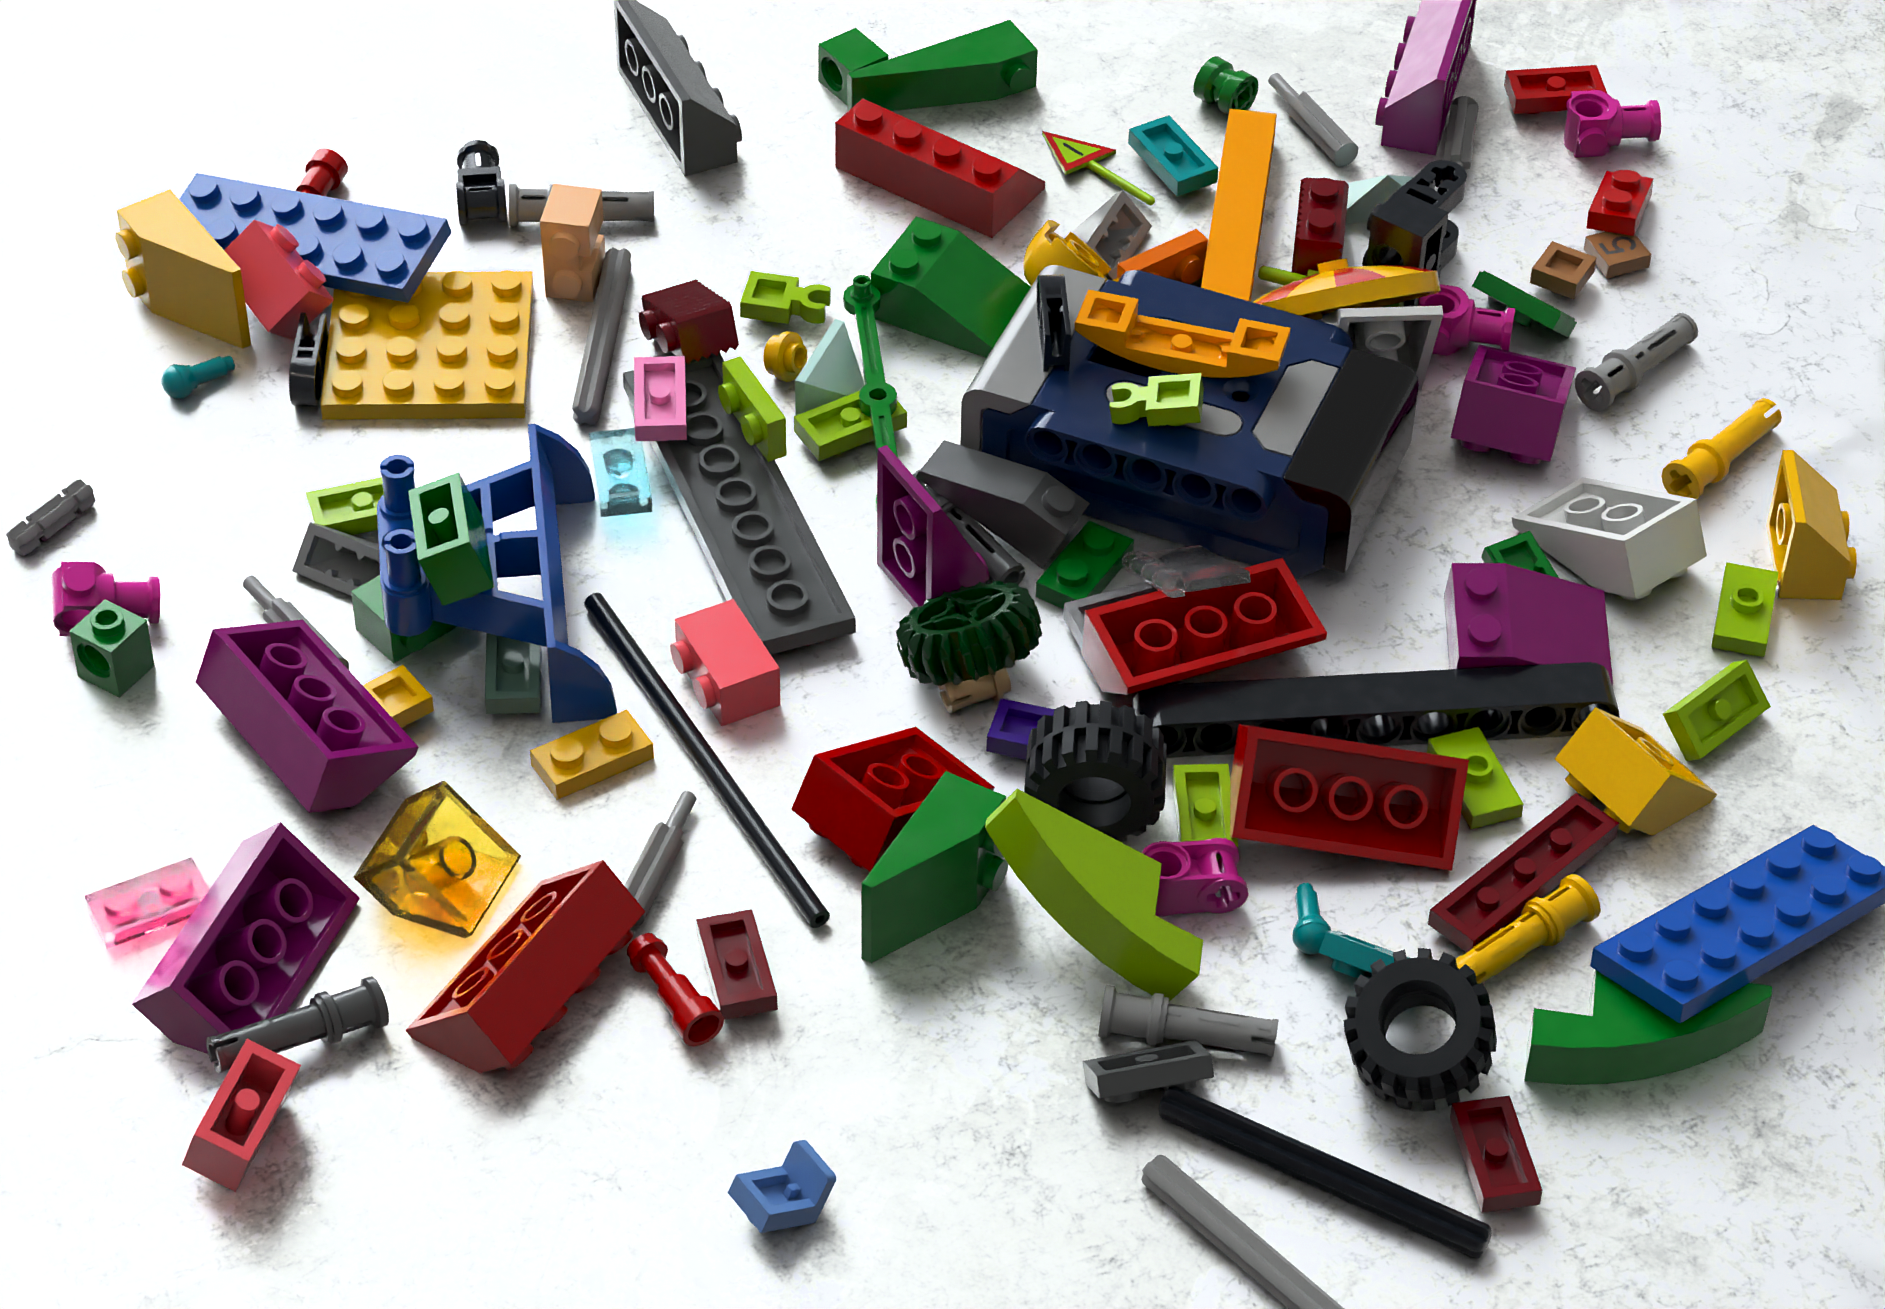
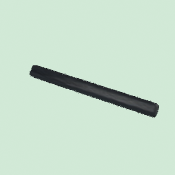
M1170 1086L1161 1098L1158 1110L1159 1116L1162 1119L1471 1257L1480 1258L1490 1242L1491 1227L1480 1220L1179 1087Z

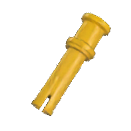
M1758 399L1752 407L1711 440L1701 439L1694 442L1688 448L1686 457L1682 460H1673L1663 468L1661 477L1666 491L1673 495L1699 499L1703 494L1704 487L1708 483L1719 482L1728 474L1730 462L1781 423L1780 409L1765 418L1764 414L1776 404L1769 399Z
M1570 874L1560 881L1557 890L1545 898L1535 897L1528 901L1521 912V916L1515 921L1501 928L1462 956L1457 957V967L1460 969L1467 964L1475 972L1477 983L1480 984L1496 976L1541 945H1557L1563 941L1567 930L1581 921L1588 923L1599 916L1601 908L1597 894L1591 885L1579 875Z

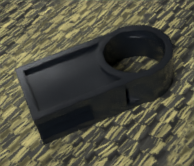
M1064 274L1038 275L1037 318L1043 372H1048L1049 366H1064V371H1069L1071 328Z
M306 313L300 314L289 368V396L292 405L318 406L320 403L328 343L326 313L320 314L316 335L311 333Z

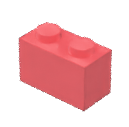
M253 220L224 251L241 269L245 302L265 329L270 333L294 340L300 314L306 313L310 324L334 299L323 286L326 282L323 273L313 263L302 259L296 251V248L299 246L297 240L286 228L279 224L273 227Z
M734 599L675 619L676 642L670 645L674 665L680 674H688L693 682L694 693L700 706L703 709L710 708L721 726L781 706L780 668Z
M246 1039L198 1125L182 1166L236 1192L287 1099L301 1065Z

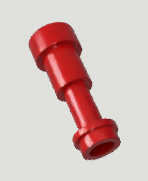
M327 148L316 150L306 164V175L296 188V191L327 196L330 190L339 187L348 173L347 162L334 150Z
M645 933L636 937L627 948L630 965L636 972H647L657 985V996L672 1015L673 1028L688 1046H700L711 1041L723 1027L724 1017L709 997L701 996L684 974H677L666 960L668 947L663 940L657 938L652 933Z

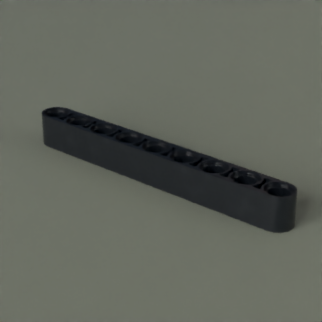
M1593 662L1164 684L1139 691L1132 701L1135 715L1145 714L1153 721L1152 728H1159L1164 735V744H1166L1167 758L1234 754L1239 724L1313 736L1345 734L1347 741L1378 746L1428 744V739L1476 727L1480 728L1487 741L1573 736L1595 707L1618 718L1620 717L1609 673L1603 665Z

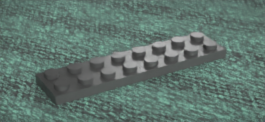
M720 352L717 356L711 353L708 359L702 356L699 362L695 359H692L690 364L685 362L687 440L650 441L726 600H735L770 654L856 633V617L776 461L768 462L756 445L751 446L746 441L741 424L733 413L727 414L722 407L718 387L723 384L722 362L724 360ZM634 370L623 372V388L634 408Z

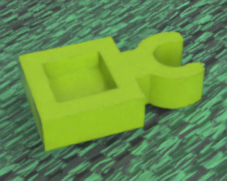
M751 271L740 301V317L789 324L791 315H797L809 323H825L826 306L831 304V288L822 284H813L803 288L799 287V277Z
M1201 373L1151 376L1148 380V386L1138 387L1133 383L1126 382L1117 383L1111 387L1114 401L1109 404L1112 423L1128 424L1138 420L1140 417H1147L1148 426H1180L1187 423H1201L1204 395Z

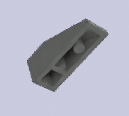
M946 440L940 444L916 475L919 480L1042 569L1090 504L1047 472Z

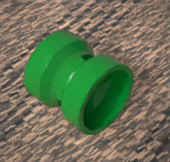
M1215 56L1207 60L1200 68L1194 81L1193 92L1197 98L1208 104L1217 103L1219 110L1229 115V109L1248 110L1252 106L1258 93L1259 83L1256 77L1244 70L1234 71L1231 63L1219 56Z

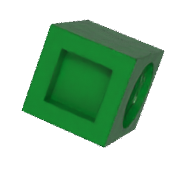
M855 27L818 44V81L847 105V73L889 60V55Z
M106 599L69 631L78 677L119 698L155 666L147 620Z

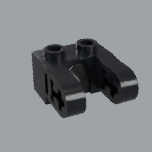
M1433 161L1399 188L1385 203L1377 204L1367 221V230L1370 231V237L1362 266L1393 265L1434 270L1438 272L1440 281L1441 270L1454 258L1457 251L1459 229L1455 223L1448 220V214L1464 198L1467 178L1465 169L1452 161ZM1418 299L1405 301L1404 307L1417 306Z

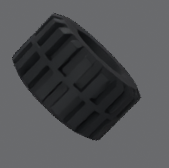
M1088 701L1076 702L1075 707L1072 708L1065 705L1054 709V716L1044 715L1038 721L1037 728H1033L1030 732L1027 745L1024 792L1119 842L1127 841L1128 835L1137 837L1146 832V825H1154L1160 817V811L1164 809L1167 759L1164 735L1159 728H1152L1153 721L1145 714L1136 716L1135 709L1126 705L1119 708L1112 706V702L1100 701V704H1089Z
M1418 948L1417 958H1407L1405 949L1393 952L1394 963L1386 966L1380 958L1371 964L1373 976L1368 979L1361 974L1354 983L1356 996L1347 997L1345 1004L1347 1019L1343 1021L1353 1065H1356L1359 1077L1366 1086L1372 1084L1375 1095L1385 1102L1392 1096L1396 1098L1399 1108L1410 1110L1412 1101L1421 1102L1423 1111L1436 1110L1435 1100L1445 1098L1449 1107L1452 1103L1460 1102L1458 1092L1463 1088L1470 1094L1480 1086L1478 1075L1480 1072L1488 1075L1493 1064L1491 1052H1496L1497 1037L1489 994L1483 982L1477 983L1475 972L1467 964L1459 969L1455 957L1443 952L1438 961L1433 959L1431 949ZM1416 1006H1432L1441 1009L1450 1015L1456 1024L1453 1034L1443 1046L1425 1054H1409L1392 1046L1386 1040L1389 1025L1400 1013Z

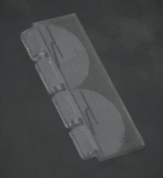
M1201 545L1149 553L1141 550L1131 551L1122 558V567L1127 572L1170 598L1185 596V591L1192 592L1251 583L1249 571Z

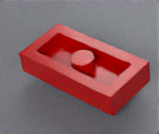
M1597 65L1506 71L1504 82L1514 114L1568 111L1566 104L1571 97V91L1600 90L1607 93Z
M1632 170L1606 171L1588 210L1586 228L1634 236L1651 198L1654 178L1642 177L1639 173Z

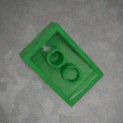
M917 216L871 271V285H874L880 292V308L874 313L876 320L984 358L988 357L1031 286L960 231Z
M945 771L861 883V959L870 963L881 959L977 909L989 890L995 892L1000 888L1007 874L1008 863L991 839L985 824L986 819L1006 800L1005 795Z

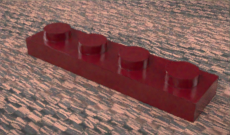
M1575 793L1432 907L1429 912L1428 925L1459 948L1468 952L1474 946L1520 917L1528 901L1535 897L1543 898L1558 886L1563 878L1574 873L1616 839L1619 822Z

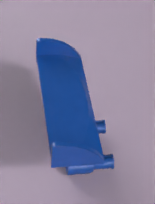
M528 424L530 461L466 485L483 517L494 588L445 606L441 604L417 558L408 490L416 488L414 462L405 455H392L385 458L380 463L383 495L377 504L380 584L386 627L392 633L400 636H414L428 630L432 622L437 621L547 647L552 723L599 720L617 714L612 684L603 670L583 652L568 645L556 505L589 503L595 500V490L590 468L579 451L559 434L538 424ZM535 506L536 530L500 532L499 535H494L493 522ZM541 575L543 600L498 590L497 578Z

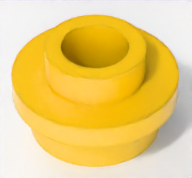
M785 331L780 335H773L767 341L764 349V367L769 374L774 375L778 380L791 382L797 378L807 363V349L803 344L802 338L796 332Z

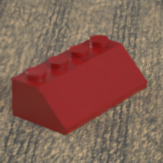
M865 99L860 100L835 122V168L990 238H993L1045 189L1044 180Z
M1279 558L1195 581L1197 583L1189 582V586L1182 584L1085 610L1081 654L1102 692L1127 695L1324 641L1327 637V631L1284 559Z
M1239 724L1230 779V837L1452 871L1469 760Z
M604 860L541 880L405 1031L412 1039L478 1073L501 1067L511 1070L520 1065L532 1053L534 1047L531 1042L539 1032L551 1028L564 1017L568 1011V1008L565 1006L568 999L574 993L587 988L599 977L601 970L598 965L604 958L622 949L632 939L634 932L631 928L646 911Z

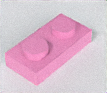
M685 356L634 357L635 441L687 440Z

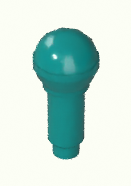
M218 356L193 366L173 364L163 371L161 385L168 396L174 399H184L198 385L227 375L229 371L235 369V363L231 356L223 358Z
M1302 883L1296 889L1295 902L1298 920L1293 929L1292 938L1299 951L1308 955L1319 954L1325 932L1331 931V927L1320 916L1317 893L1313 890V886L1309 883Z

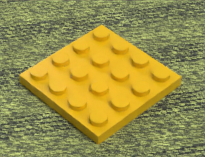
M533 271L427 272L408 303L334 289L320 404L322 420L525 418L534 288Z

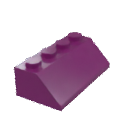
M1421 0L1416 17H1407L1403 43L1399 42L1394 70H1390L1385 87L1386 98H1380L1377 108L1375 125L1383 126L1381 146L1436 156L1450 113L1451 103L1454 100L1471 47L1477 0Z
M303 619L212 629L195 683L309 813L356 806L416 756L419 748L417 744Z
M279 822L240 843L131 1005L173 1043L208 1054L206 1046L207 1037L236 1030L288 1011L358 903L360 897L291 831Z

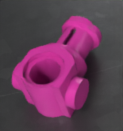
M1600 90L1571 91V97L1566 104L1568 111L1563 144L1574 154L1575 158L1602 157L1609 152L1611 146H1619L1621 139L1647 138L1649 142L1659 140L1661 134V110L1657 100H1649L1645 105L1620 106L1617 99Z
M1440 284L1441 292L1418 298L1417 306H1442L1443 317L1432 354L1449 356L1461 348H1467L1469 342L1500 346L1501 350L1509 351L1515 308H1507L1506 311L1475 307L1474 299H1469L1461 288Z
M61 562V566L53 571L51 575L54 627L59 630V636H70L69 631L104 599L142 618H147L150 624L159 623L161 591L160 579L158 577L150 576L147 582L115 581L113 573H106L105 569L95 562Z

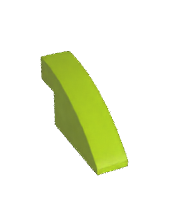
M1016 789L986 819L985 828L1015 875L1045 911L1100 962L1153 996L1154 993L1164 994L1163 997H1168L1169 1002L1199 976L1203 940L1155 915L1162 863L1019 789Z

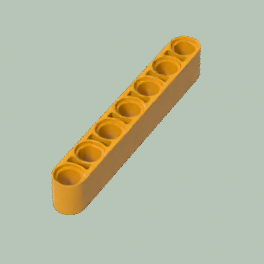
M1229 109L1201 288L1251 302L1274 146L1277 113Z

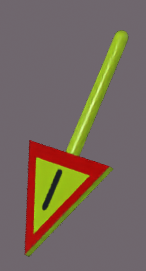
M1042 131V136L1065 175L1087 167L1147 205L1151 206L1155 203L1153 196L1097 163L1116 154V149Z

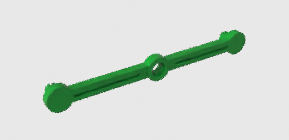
M857 275L853 279V285L847 287L844 291L843 306L848 313L855 317L865 385L859 392V408L863 414L871 417L876 455L878 448L887 445L898 458L891 414L895 412L897 407V392L893 386L885 382L874 315L880 308V292L874 285H871V279L868 276ZM876 495V500H875V510H876V512H877V495Z

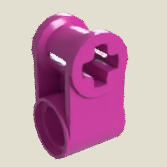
M1211 838L1201 841L1184 842L1159 841L1151 843L1142 851L1144 855L1162 863L1156 916L1166 917L1174 914L1204 912L1227 913L1242 906L1248 898L1247 884L1238 875L1236 867L1240 860L1238 847L1231 840ZM1216 854H1220V855H1221V858L1218 860V862H1217ZM1219 890H1220V895H1221V897H1217L1216 894H1215V893H1217Z

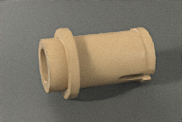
M1006 668L996 671L995 676L986 675L980 677L977 681L973 679L967 680L959 685L948 682L938 687L940 690L944 689V691L939 693L946 710L951 714L958 709L990 698L995 702L1000 701L1001 698L1003 699V694L1011 691V682Z

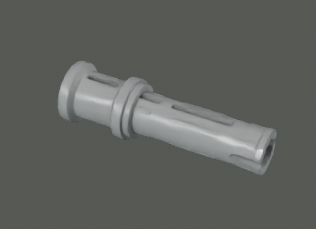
M509 183V227H517L519 222H540L553 184H550L548 189L518 188L516 183ZM602 191L603 221L654 222V191Z
M1678 313L1670 321L1646 335L1627 350L1614 349L1603 357L1602 364L1596 368L1587 367L1578 373L1575 378V389L1582 403L1592 410L1603 411L1612 405L1615 396L1620 392L1628 393L1637 388L1645 372L1697 338L1698 328L1695 321L1687 314ZM1602 386V388L1600 389L1599 393H1597V394H1594V393H1593V391H1594L1595 389H1597L1598 387Z
M1106 985L1098 1037L1107 1038L1110 1033L1145 1038L1147 1044L1155 1046L1156 1043L1162 1044L1163 1038L1186 1042L1196 1040L1200 1044L1262 1053L1272 1057L1274 1055L1279 1019L1273 1018L1271 1020L1169 1004V998L1163 997L1164 994L1154 993L1152 998L1118 993L1115 986Z

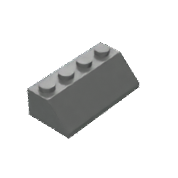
M613 0L617 70L684 176L737 163V142L742 141V130L739 120L735 114L730 115L724 107V101L717 87L712 88L707 81L702 63L694 61L690 55L685 37L682 34L677 35L667 18L637 0Z

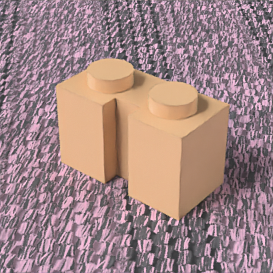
M553 184L540 220L545 297L594 302L605 258L604 235L599 234L603 223L602 189Z

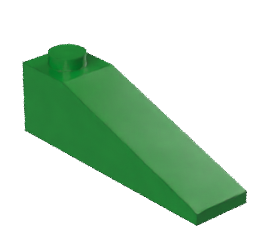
M1007 20L847 73V111L862 99L890 111L998 100L1036 87L1038 49L1011 20Z

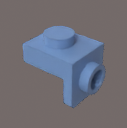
M799 1140L792 1143L782 1166L736 1174L727 1193L759 1232L765 1233L816 1223L836 1182V1175L807 1140Z

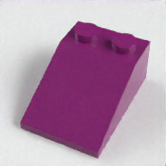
M1479 344L1464 379L1450 438L1461 440L1460 444L1463 447L1473 451L1489 452L1491 448L1511 452L1510 457L1526 464H1539L1540 460L1550 462L1576 367Z
M887 445L878 448L877 565L913 607L923 606L926 599H935L943 595V591L951 592L958 590L961 586H975L979 582L986 584V581L989 579V571L983 557L978 552L973 551L943 509Z
M1506 563L1451 564L1444 592L1449 669L1593 662L1603 665L1607 669L1613 686L1604 590Z

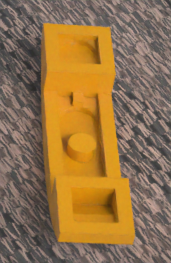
M1089 289L1075 321L1076 332L1120 357L1177 374L1201 373L1202 377L1210 378L1246 377L1278 370L1291 330L1289 327L1240 318L1235 332L1232 333L1138 315V299Z

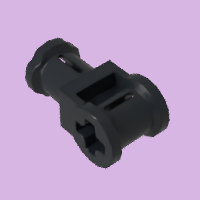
M485 140L468 141L457 151L456 161L459 169H457L458 182H456L459 225H467L468 220L498 218L500 222H508L504 179L501 178L499 153L495 146L490 145ZM476 153L480 154V166L476 165Z

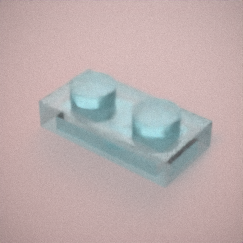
M635 428L589 432L590 452L601 517L653 512L642 441H635Z

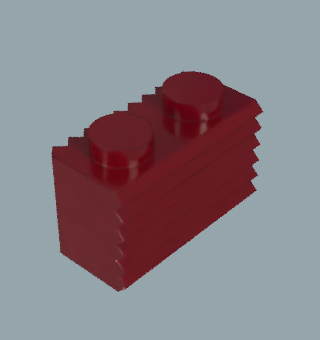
M1306 177L1301 180L1292 262L1293 273L1307 276L1309 269L1318 271L1317 264L1342 259L1349 185L1345 181L1324 177Z
M695 279L642 295L641 300L644 311L639 312V323L646 340L654 339L657 341L664 353L672 352L676 356H685V362L690 364L692 359L699 362L702 356L708 359L711 353L717 356L720 350L727 353L729 348L736 350L739 346L730 301H727L726 298L723 299L722 296L716 294L708 286L705 287L704 284H701V281L698 282Z

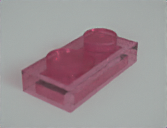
M189 857L84 895L87 911L106 949L188 920L208 892L209 887L193 857Z

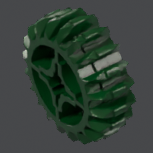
M995 581L991 584L979 582L975 586H961L958 590L951 592L943 591V595L935 599H926L923 606L914 607L909 612V615L899 622L900 627L895 631L898 639L897 648L903 666L907 667L910 677L918 679L919 683L929 684L933 682L936 686H942L948 682L959 685L963 681L972 679L977 681L980 677L986 675L995 676L996 671L1003 668H1012L1016 660L1025 659L1030 655V651L1039 645V638L1042 636L1039 611L1028 589L1019 587L1017 583L1009 582L1004 584L1002 581Z

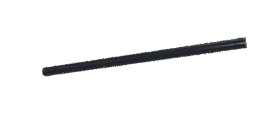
M601 593L589 595L584 602L585 608L809 925L812 928L823 926L829 920L830 913Z

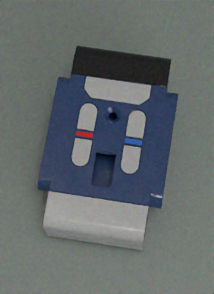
M1050 265L1045 267L1039 275L1064 274L1071 328L1069 371H1064V366H1049L1048 372H1043L1037 318L1036 278L963 395L961 401L960 445L1049 473L1090 503L1082 515L1249 565L1283 558L1296 579L1321 570L1323 566L1345 574L1411 444L1419 387L1418 377L1409 366L1399 361L1353 349V341L1343 329L1325 322L1139 270L1126 271L1116 282L1109 279L1105 281L1106 278L1063 266ZM1089 289L1138 299V315L1232 333L1235 332L1240 318L1289 327L1291 330L1278 370L1246 377H1202L1204 395L1201 423H1187L1180 426H1148L1147 417H1140L1138 420L1128 424L1112 423L1109 408L1110 402H1114L1111 390L1112 385L1126 382L1133 383L1138 387L1148 386V380L1151 376L1178 374L1138 364L1103 349L1076 332L1075 321Z

